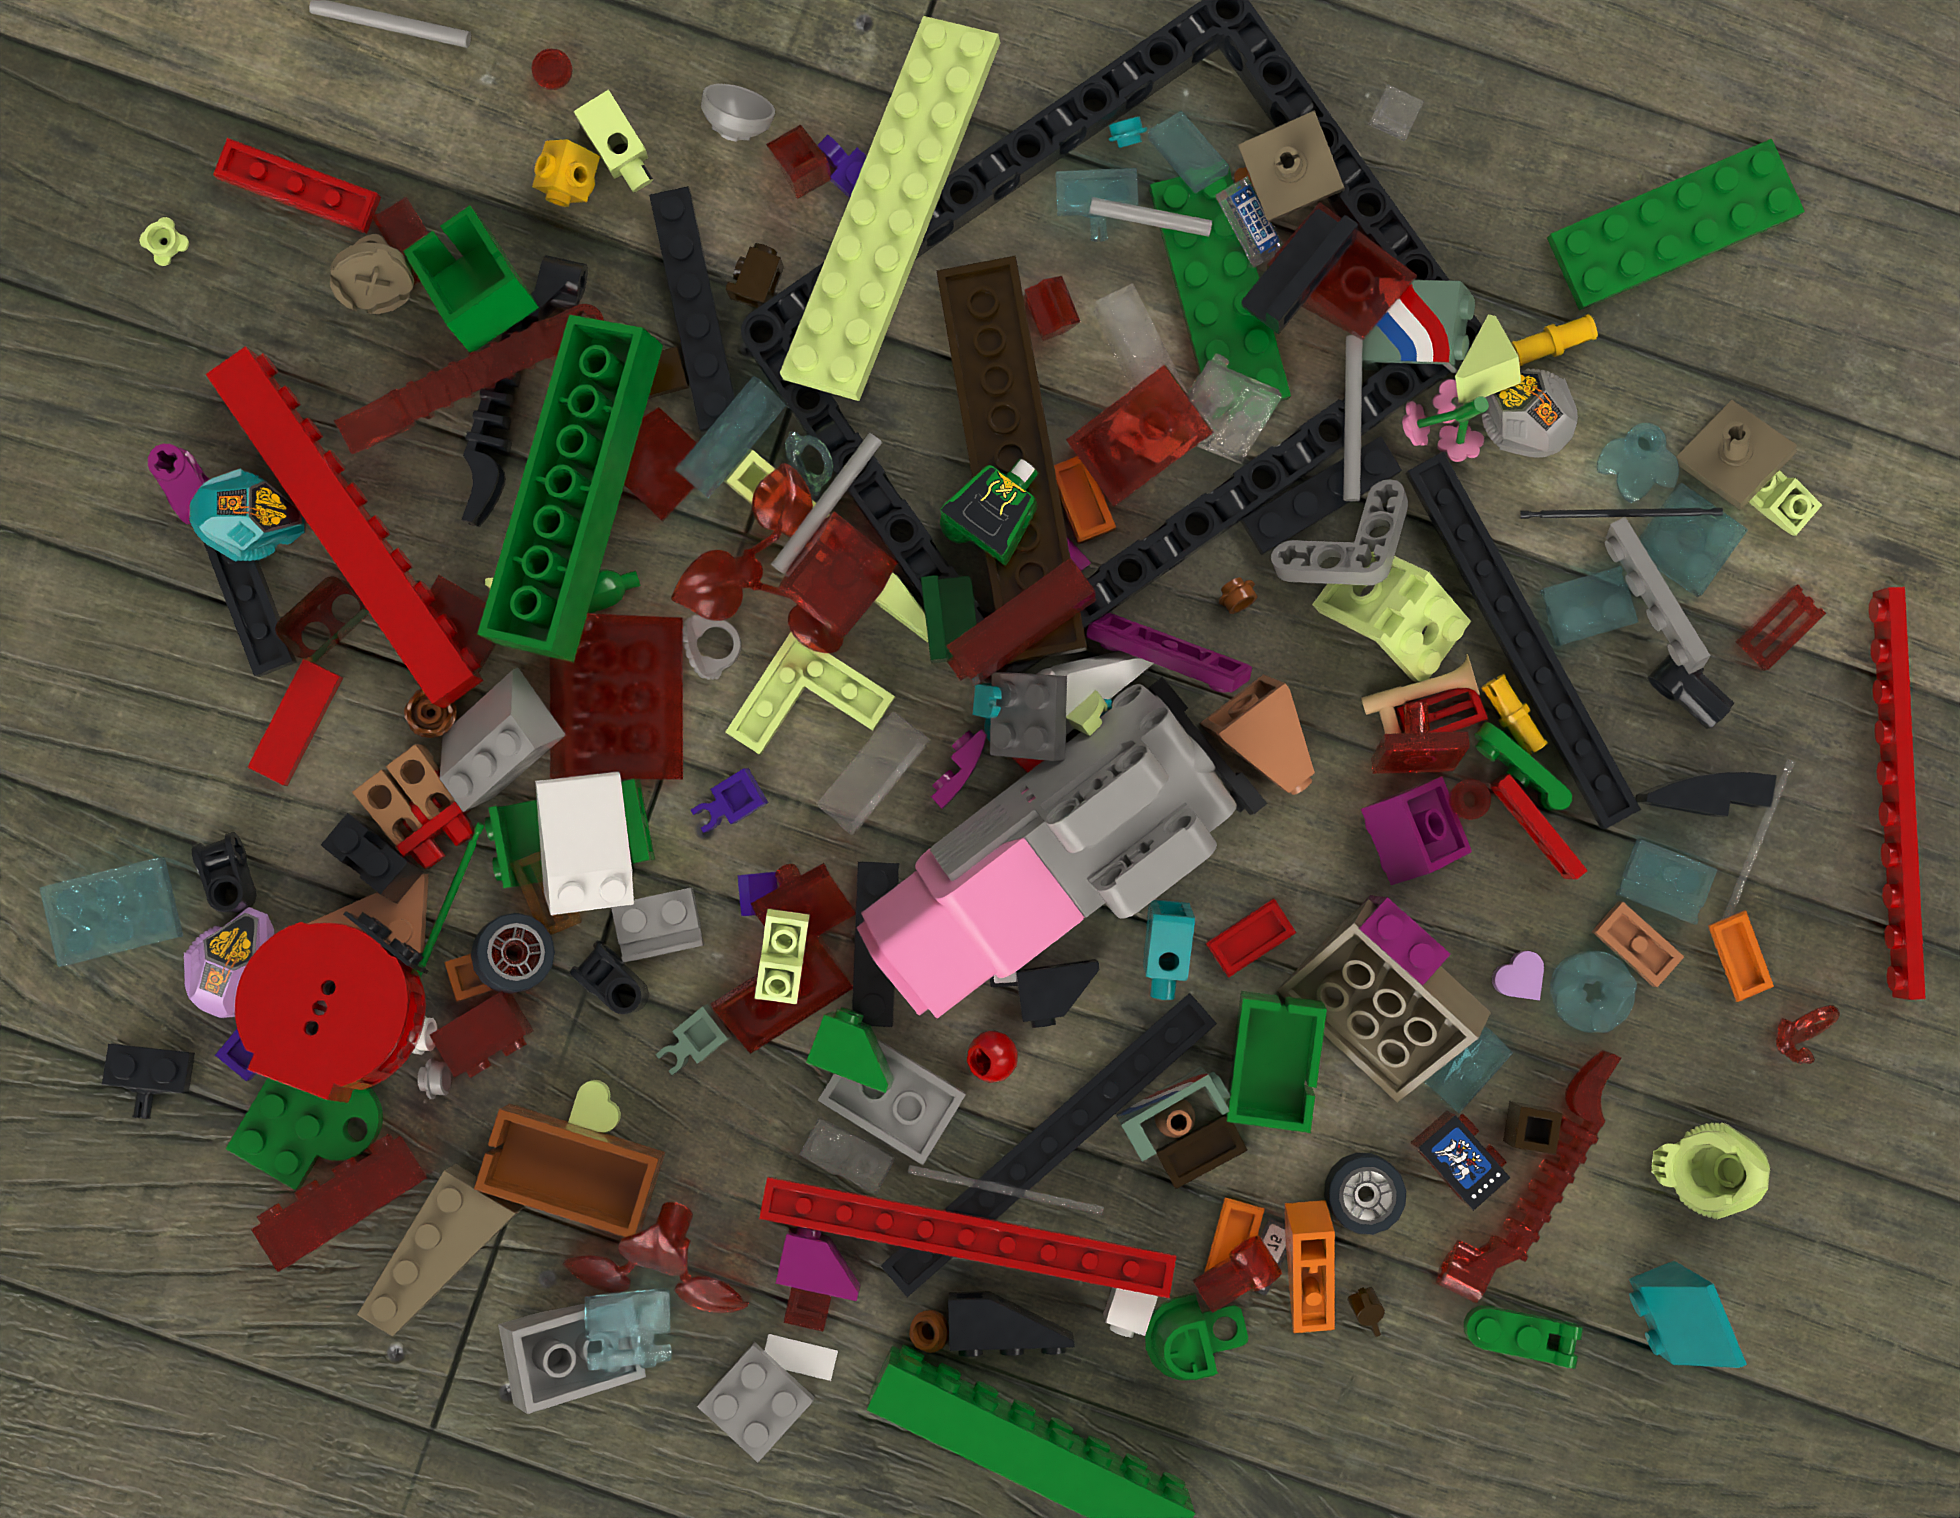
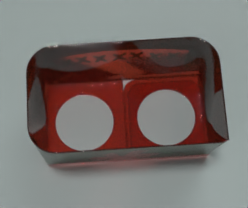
M330 576L322 580L277 622L275 632L278 638L296 657L317 663L370 613L346 581ZM343 594L354 596L360 605V611L347 623L338 621L332 614L333 601ZM311 622H321L330 631V639L318 650L309 649L302 641V631Z

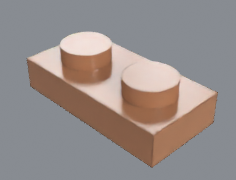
M1618 901L1592 930L1593 934L1653 987H1658L1684 958L1678 950L1621 901Z

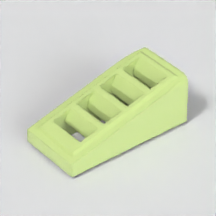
M891 572L873 595L875 604L928 643L925 611L899 577Z

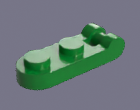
M1485 722L1474 734L1475 738L1479 741L1475 745L1477 750L1489 760L1494 762L1498 759L1507 766L1509 770L1506 774H1510L1520 787L1526 788L1530 786L1538 793V803L1541 808L1554 811L1563 810L1570 806L1572 802L1570 790L1499 728L1489 722Z
M1477 1306L1466 1314L1464 1332L1466 1337L1478 1348L1552 1363L1565 1368H1576L1578 1355L1574 1352L1577 1340L1582 1338L1584 1327L1581 1325L1492 1306ZM1550 1333L1560 1335L1558 1349L1547 1347Z

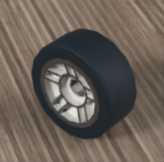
M1357 1152L1343 1157L1331 1168L1325 1180L1324 1197L1329 1211L1345 1228L1357 1234L1374 1235L1388 1230L1400 1219L1406 1206V1187L1401 1174L1387 1160L1372 1153ZM1363 1186H1369L1370 1190L1374 1192L1373 1197L1368 1196L1361 1201L1358 1197L1359 1189Z

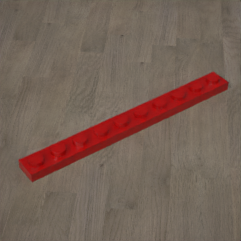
M1888 587L1872 592L1873 598L1869 603V618L1874 623L1875 639L1871 643L1870 651L1872 661L1876 663L1877 680L1873 684V699L1878 704L1879 720L1875 724L1874 732L1876 742L1880 745L1881 761L1877 765V780L1882 785L1883 802L1879 806V820L1881 825L1884 826L1885 843L1881 846V861L1883 866L1886 867L1887 884L1883 887V902L1886 908H1888L1889 925L1885 928V943L1888 949H1890L1891 966L1887 969V984L1890 990H1892V997L1919 1000L1926 999L1906 596L1905 587Z
M767 1177L759 1219L1165 1298H1170L1176 1262L1175 1254L774 1177Z

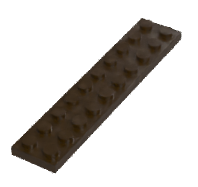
M1016 255L936 270L972 478L988 465L995 467L1006 476L1018 459L1026 461L1039 473L1026 490L1036 498L1037 510L1010 561L1005 566L985 551L1005 665L1087 651Z

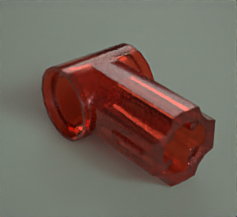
M1254 1236L1237 1245L1231 1250L1227 1259L1193 1279V1282L1211 1312L1214 1313L1249 1290L1255 1292L1269 1286L1281 1276L1282 1270L1261 1236Z

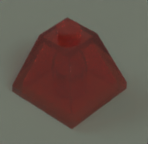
M658 407L642 419L624 486L663 522L718 465V462Z

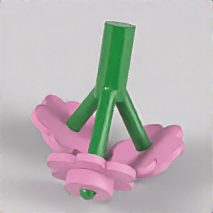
M1446 379L1439 386L1440 394L1435 395L1432 399L1433 406L1438 409L1437 415L1426 417L1424 416L1421 404L1416 405L1414 401L1407 402V414L1403 416L1402 424L1406 436L1411 439L1414 446L1428 444L1427 435L1430 433V425L1442 422L1451 423L1456 420L1459 422L1457 428L1454 426H1444L1441 428L1437 448L1442 452H1447V457L1454 462H1461L1466 457L1476 458L1479 455V448L1484 443V436L1478 431H1471L1468 423L1469 419L1488 410L1489 403L1485 397L1479 396L1464 404L1459 403L1456 381Z

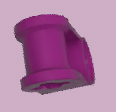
M172 444L157 445L150 451L148 456L149 470L166 494V498L174 512L185 524L189 525L190 502L197 490L210 479L205 475L195 457L189 451ZM171 457L178 458L173 463L175 467V470L173 472L167 470L172 466V463L170 461Z

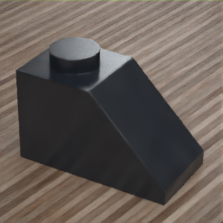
M1096 959L1017 970L1015 973L1023 1022L1031 1021L1032 1028L1056 1025L1055 1018L1064 1017L1100 970L1099 962Z

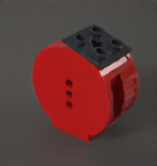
M346 911L343 915L365 932L337 923L306 924L299 922L284 928L264 942L248 961L240 977L235 997V1020L239 1037L245 1050L254 1053L247 1070L326 1100L348 1103L354 1089L364 1090L384 1081L406 1062L415 1049L423 1030L426 1014L425 992L418 971L427 974L429 970L420 964L424 957L407 943H402L397 938L391 941L388 937L392 931L374 917L371 918L364 912L358 917Z

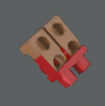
M415 744L386 766L388 770H380L352 791V793L403 856L411 855L424 869H430L446 856L434 841V838L445 831L455 846H460L473 837L474 827L466 815L471 810L463 812L440 780V769L433 761L434 757L425 745Z

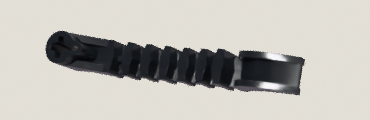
M545 255L540 265L535 291L531 293L539 308L501 333L502 337L499 346H494L493 354L495 358L492 368H487L486 375L488 380L485 389L480 390L479 396L481 401L478 410L473 412L474 422L471 432L467 431L466 440L468 443L463 453L470 466L473 479L471 494L461 519L468 522L469 525L480 527L497 504L505 486L506 477L503 468L490 456L484 454L483 451L484 448L504 453H510L511 440L490 436L489 432L491 427L510 430L511 417L497 415L496 411L498 406L513 409L515 397L514 395L503 393L504 386H520L521 375L509 371L512 363L527 366L529 358L528 353L516 351L520 342L534 345L536 333L529 331L531 323L545 325L546 318L557 307L572 311L578 310L587 283V264Z

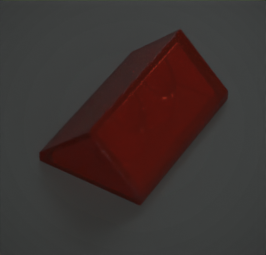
M819 935L805 944L797 1004L755 999L758 974L710 1004L717 1015L751 1054L851 991L853 986L823 937Z

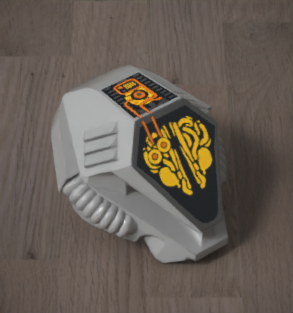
M1527 368L1524 371L1520 370V384L1485 397L1488 400L1489 408L1482 414V421L1486 433L1500 450L1534 458L1547 457L1560 452L1573 437L1578 419L1575 402L1565 378H1559V376L1550 373V371H1545L1544 369L1535 370V368L1531 370Z

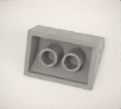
M515 668L508 673L442 736L440 780L463 812L496 797L565 736V733L519 668Z

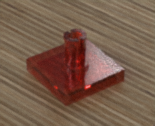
M1407 703L1403 707L1405 733L1384 734L1371 758L1372 774L1454 771L1470 748L1468 731L1430 732L1428 703Z
M824 863L802 875L795 864H786L780 867L775 872V877L780 887L751 903L756 916L764 927L768 909L810 915L806 942L856 915L851 902Z

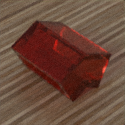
M1062 276L1043 279L1038 284L1024 290L1025 299L1042 341L1066 333L1081 322Z

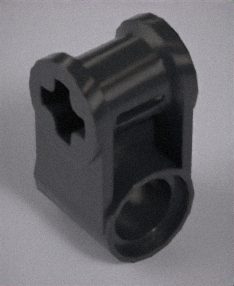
M235 832L225 834V839L205 846L202 843L193 845L191 849L193 862L200 874L209 905L216 911L241 913L248 907L251 908L255 903L257 894L247 864L246 851L240 837ZM231 884H234L238 889V897L230 905L226 900L225 893L226 889Z
M597 940L593 944L594 950L579 967L573 966L569 971L570 974L615 1013L628 1014L641 1010L646 1005L649 997L647 985L622 962V959L612 949ZM625 983L631 985L636 992V999L629 1007L623 1005L618 997L619 989Z

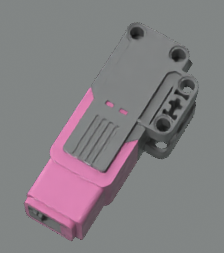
M1133 685L1122 691L1114 699L1112 709L1100 717L1102 724L1091 736L1080 732L1065 744L1064 760H1044L928 849L917 860L915 865L917 871L861 913L865 921L857 926V930L871 957L919 1016L929 1009L938 1019L994 975L998 978L1010 976L1105 903L1120 919L1133 916L1203 863L1216 850L1217 843L1210 832L1233 814L1237 804L1213 771L1215 766L1204 750L1185 732L1165 703L1143 685Z

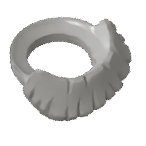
M694 614L685 621V626H683V642L685 643L686 656L689 658L691 667H694L695 673H698L701 678L718 680L723 669L730 667L740 654L741 639L739 633L731 623L724 619L707 618L703 614ZM718 627L726 630L731 635L733 649L727 657L712 659L700 654L697 647V639L701 638L706 630Z

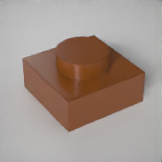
M471 954L444 962L456 1001L493 990L482 983L474 971Z

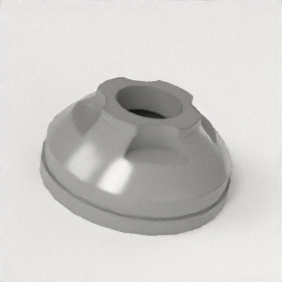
M713 84L705 87L703 90L701 109L707 120L712 124V129L717 131L721 137L735 142L739 140L749 141L751 137L765 132L771 126L775 116V109L766 98L754 91L730 84Z

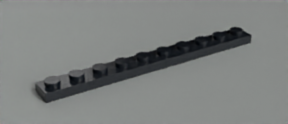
M1444 451L1408 470L1405 474L1599 827L1607 829L1640 811V806Z
M1191 993L1187 994L944 1210L996 1220L1217 1023ZM901 1247L881 1267L908 1298L952 1259L953 1256Z

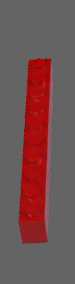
M243 347L205 375L433 705L443 709L484 681L477 671L481 667V663L467 646L462 649L454 638L459 633L457 628L446 614L443 613L439 616L431 603L436 601L434 595L423 581L420 580L416 583L409 573L413 565L400 548L393 550L386 538L390 535L389 530L377 515L370 517L363 506L368 502L366 497L354 482L348 485L343 478L341 472L345 470L344 465L332 450L325 452L319 443L323 435L310 418L307 417L303 420L296 408L301 405L299 400L286 385L280 387L274 378L279 372L271 360L264 353L258 356L248 347Z

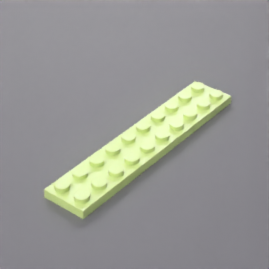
M923 16L781 368L780 374L783 380L860 401L999 48L1000 39L997 33Z

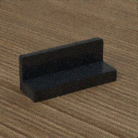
M1315 210L1241 302L1242 307L1277 334H1280L1355 242L1358 224L1346 215L1337 222L1322 210Z

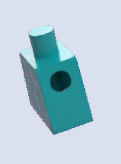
M1153 900L1148 904L1143 967L1146 977L1152 978L1150 996L1161 1000L1175 999L1176 981H1186L1188 979L1195 916L1190 903ZM1167 952L1173 953V955L1169 958L1160 957L1162 954Z

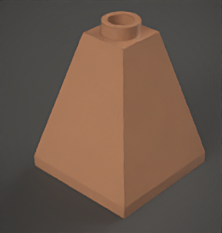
M1263 674L1199 723L1206 732L1284 791L1295 795L1305 790L1312 783L1310 777L1315 772L1293 698L1286 683Z

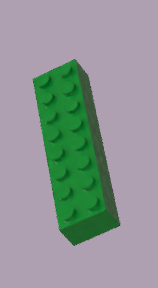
M569 315L477 635L501 646L574 662L663 348V344L644 328Z
M893 1345L891 1346L870 1390L867 1411L1087 1518H1193L1195 1515L1188 1489L1184 1488L1185 1482L1175 1475L1163 1472L1162 1476L1147 1470L1148 1464L1136 1456L1126 1454L1123 1458L1110 1452V1445L1099 1438L1088 1436L1086 1440L1073 1434L1074 1429L1062 1420L1052 1417L1049 1422L1036 1416V1410L1025 1402L1014 1399L1013 1403L997 1397L999 1392L988 1384L977 1381L973 1385L960 1379L962 1374L951 1366L940 1363L936 1367L923 1361L924 1355L912 1347L902 1345L901 1349Z

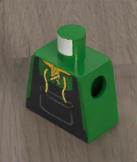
M1018 459L1006 476L995 467L988 465L942 506L940 512L943 520L1006 566L1037 510L1036 498L1026 490L1039 473L1022 459Z

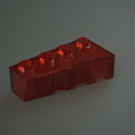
M391 1134L384 1136L368 1147L372 1154L357 1163L354 1156L331 1170L335 1175L331 1180L321 1186L317 1180H314L294 1193L298 1199L296 1202L284 1209L278 1203L257 1216L260 1224L251 1230L277 1272L293 1265L303 1256L318 1249L336 1235L354 1226L377 1209L382 1208L429 1178L403 1136H399L396 1139H393Z

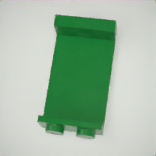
M638 779L621 781L631 864L655 860L641 782ZM537 800L507 806L488 807L490 817L485 818V828L488 839L495 841L497 857H493L492 864L496 880L502 881L503 888L543 882Z

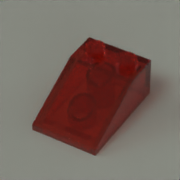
M1319 202L1318 205L1313 209V211L1297 228V230L1291 235V237L1286 241V243L1275 254V256L1269 261V263L1267 264V269L1278 257V255L1283 251L1287 244L1292 240L1296 233L1301 229V227L1305 224V222L1309 219V217L1314 213L1315 210H1322L1337 222H1339L1342 218L1335 214L1333 211H1331L1329 208H1327L1325 205H1323L1321 202ZM1357 231L1355 242L1302 307L1364 341L1413 283L1417 275L1361 232Z
M1163 365L1067 438L1066 441L1112 505L1116 506L1125 502L1156 479L1214 432L1168 367Z

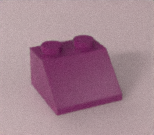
M1443 777L1389 796L1361 809L1366 829L1373 839L1380 857L1381 867L1386 873L1390 885L1430 874L1472 852Z

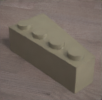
M457 1164L444 1170L357 1315L393 1337L525 1205L474 1190L477 1176Z

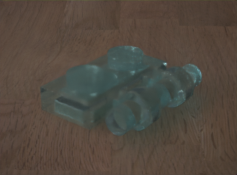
M662 1288L585 1296V1339L588 1341L602 1340V1352L587 1354L588 1370L604 1369L605 1373L619 1371L622 1366L640 1364L641 1368L655 1367L657 1362L671 1361L672 1350L670 1344L655 1346L654 1334L670 1333L669 1290ZM638 1336V1348L619 1350L618 1338Z

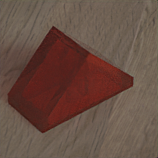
M802 125L766 144L797 199L830 181L831 172L828 160Z

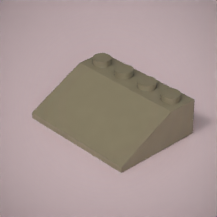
M1368 899L1334 930L1278 988L1277 992L1285 999L1286 997L1323 1001L1327 1008L1324 1035L1398 1103L1480 1037L1491 1012L1441 966L1423 986L1420 985L1358 928L1377 908Z

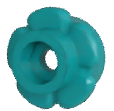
M1140 116L1109 125L1112 137L1108 139L1110 142L1117 141L1119 148L1142 142L1140 134L1146 132L1147 127L1143 128Z

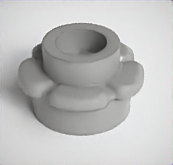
M431 1058L427 1061L425 1067H420L418 1086L420 1091H426L429 1099H435L436 1095H447L449 1093L451 1069L448 1062H438Z

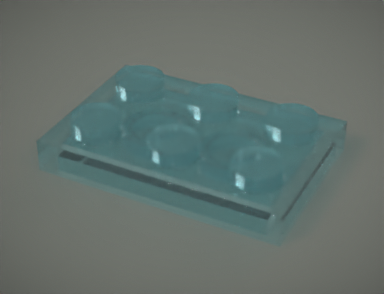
M158 857L39 887L58 967L183 937L165 857Z

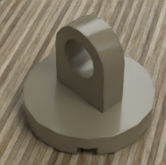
M378 234L367 235L359 239L354 245L338 253L330 266V287L336 299L347 308L357 311V307L367 309V314H381L394 311L407 302L410 297V291L414 286V273L408 259L400 251L390 247L385 239Z

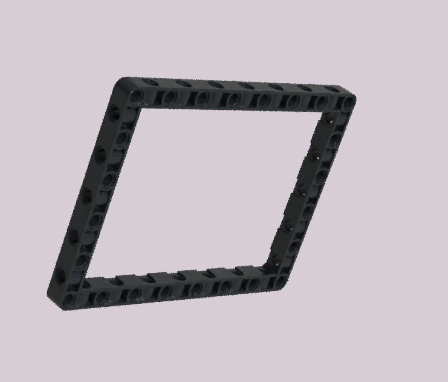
M1249 0L1199 1L947 177L916 256L917 259L1197 63L1220 49L1275 127H1279L1315 110L1345 187L1344 191L1328 197L1327 200L1341 219L1346 215L1358 224L1356 240L1385 280H1408L1404 269L1413 267L1421 273L1422 280L1450 281ZM1221 8H1228L1234 12L1236 17L1223 19L1216 11ZM1156 53L1166 55L1170 62L1159 66L1153 63L1150 57ZM1275 73L1281 78L1282 83L1271 85L1264 80L1263 75ZM1089 99H1097L1105 107L1098 112L1088 110L1084 103ZM1025 144H1031L1038 149L1039 153L1032 158H1026L1021 156L1017 150ZM958 190H966L972 194L973 198L966 204H958L952 200L951 196ZM1360 202L1371 204L1374 207L1375 215L1372 217L1362 215L1357 208V204ZM823 262L751 312L743 320L741 336L751 356L837 476L863 442V439L849 425L839 405L830 393L783 380L780 374L824 264ZM1473 315L1471 320H1467L1466 335L1469 338V349L1482 327L1475 315ZM761 327H768L773 330L772 338L766 343H757L753 340L754 332ZM1390 363L1368 378L1362 385L1361 436L1452 372L1443 364ZM1394 378L1398 380L1403 386V394L1393 395L1388 392L1385 386L1386 379ZM808 392H813L820 396L819 404L811 410H805L799 406L800 398ZM1345 398L1343 400L1338 399L1301 425L1295 433L1276 447L1271 446L1234 472L1219 487L1208 494L1204 493L1168 518L1152 534L1141 541L1138 539L1098 567V570L1093 575L1077 585L1076 590L1083 629H1087L1090 623L1110 613L1237 524L1242 518L1257 510L1344 449ZM1323 424L1333 426L1338 433L1337 441H1324L1320 437L1319 426ZM873 455L867 463L866 470L856 477L847 489V492L923 599L921 577L937 575L938 579L959 577L952 565L949 566L933 542V538L906 500L902 499L889 481L885 470ZM1257 470L1267 472L1272 479V486L1267 489L1258 488L1252 481V473ZM1189 517L1201 518L1206 525V532L1200 536L1190 534L1185 527V520ZM898 524H908L913 528L914 534L909 541L899 543L892 539V529ZM1124 563L1135 564L1140 571V578L1133 583L1125 582L1118 574V567ZM974 598L980 656L979 658L966 661L983 683H992V676L985 671L984 663L993 655L1004 658L1000 634L990 625L982 613L980 605ZM1043 659L1010 664L1006 672L1024 673Z

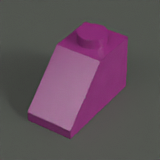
M798 1226L797 1229L789 1228L785 1237L775 1284L857 1301L861 1285L830 1236L822 1235V1231Z

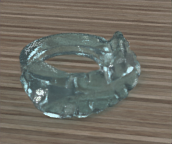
M790 431L785 442L786 457L789 460L790 469L804 492L817 496L821 492V487L832 476L833 462L827 447L818 438L809 435L801 436L797 431ZM806 445L815 447L822 455L824 460L822 475H816L811 471H807L801 456Z

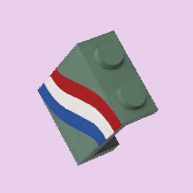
M1365 280L1357 335L1363 337L1362 367L1365 370H1381L1382 363L1443 364L1452 373H1457L1462 360L1465 359L1469 351V338L1466 335L1467 320H1471L1474 315V296L1471 295V292L1461 281Z
M1200 1066L1116 1115L1142 1162L1156 1154L1155 1149L1140 1125L1145 1120L1202 1087L1205 1089L1213 1105L1222 1115L1230 1111L1225 1100L1231 1096L1220 1077L1214 1071L1208 1074Z

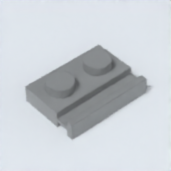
M693 887L635 899L633 905L611 907L623 963L705 945L702 938Z

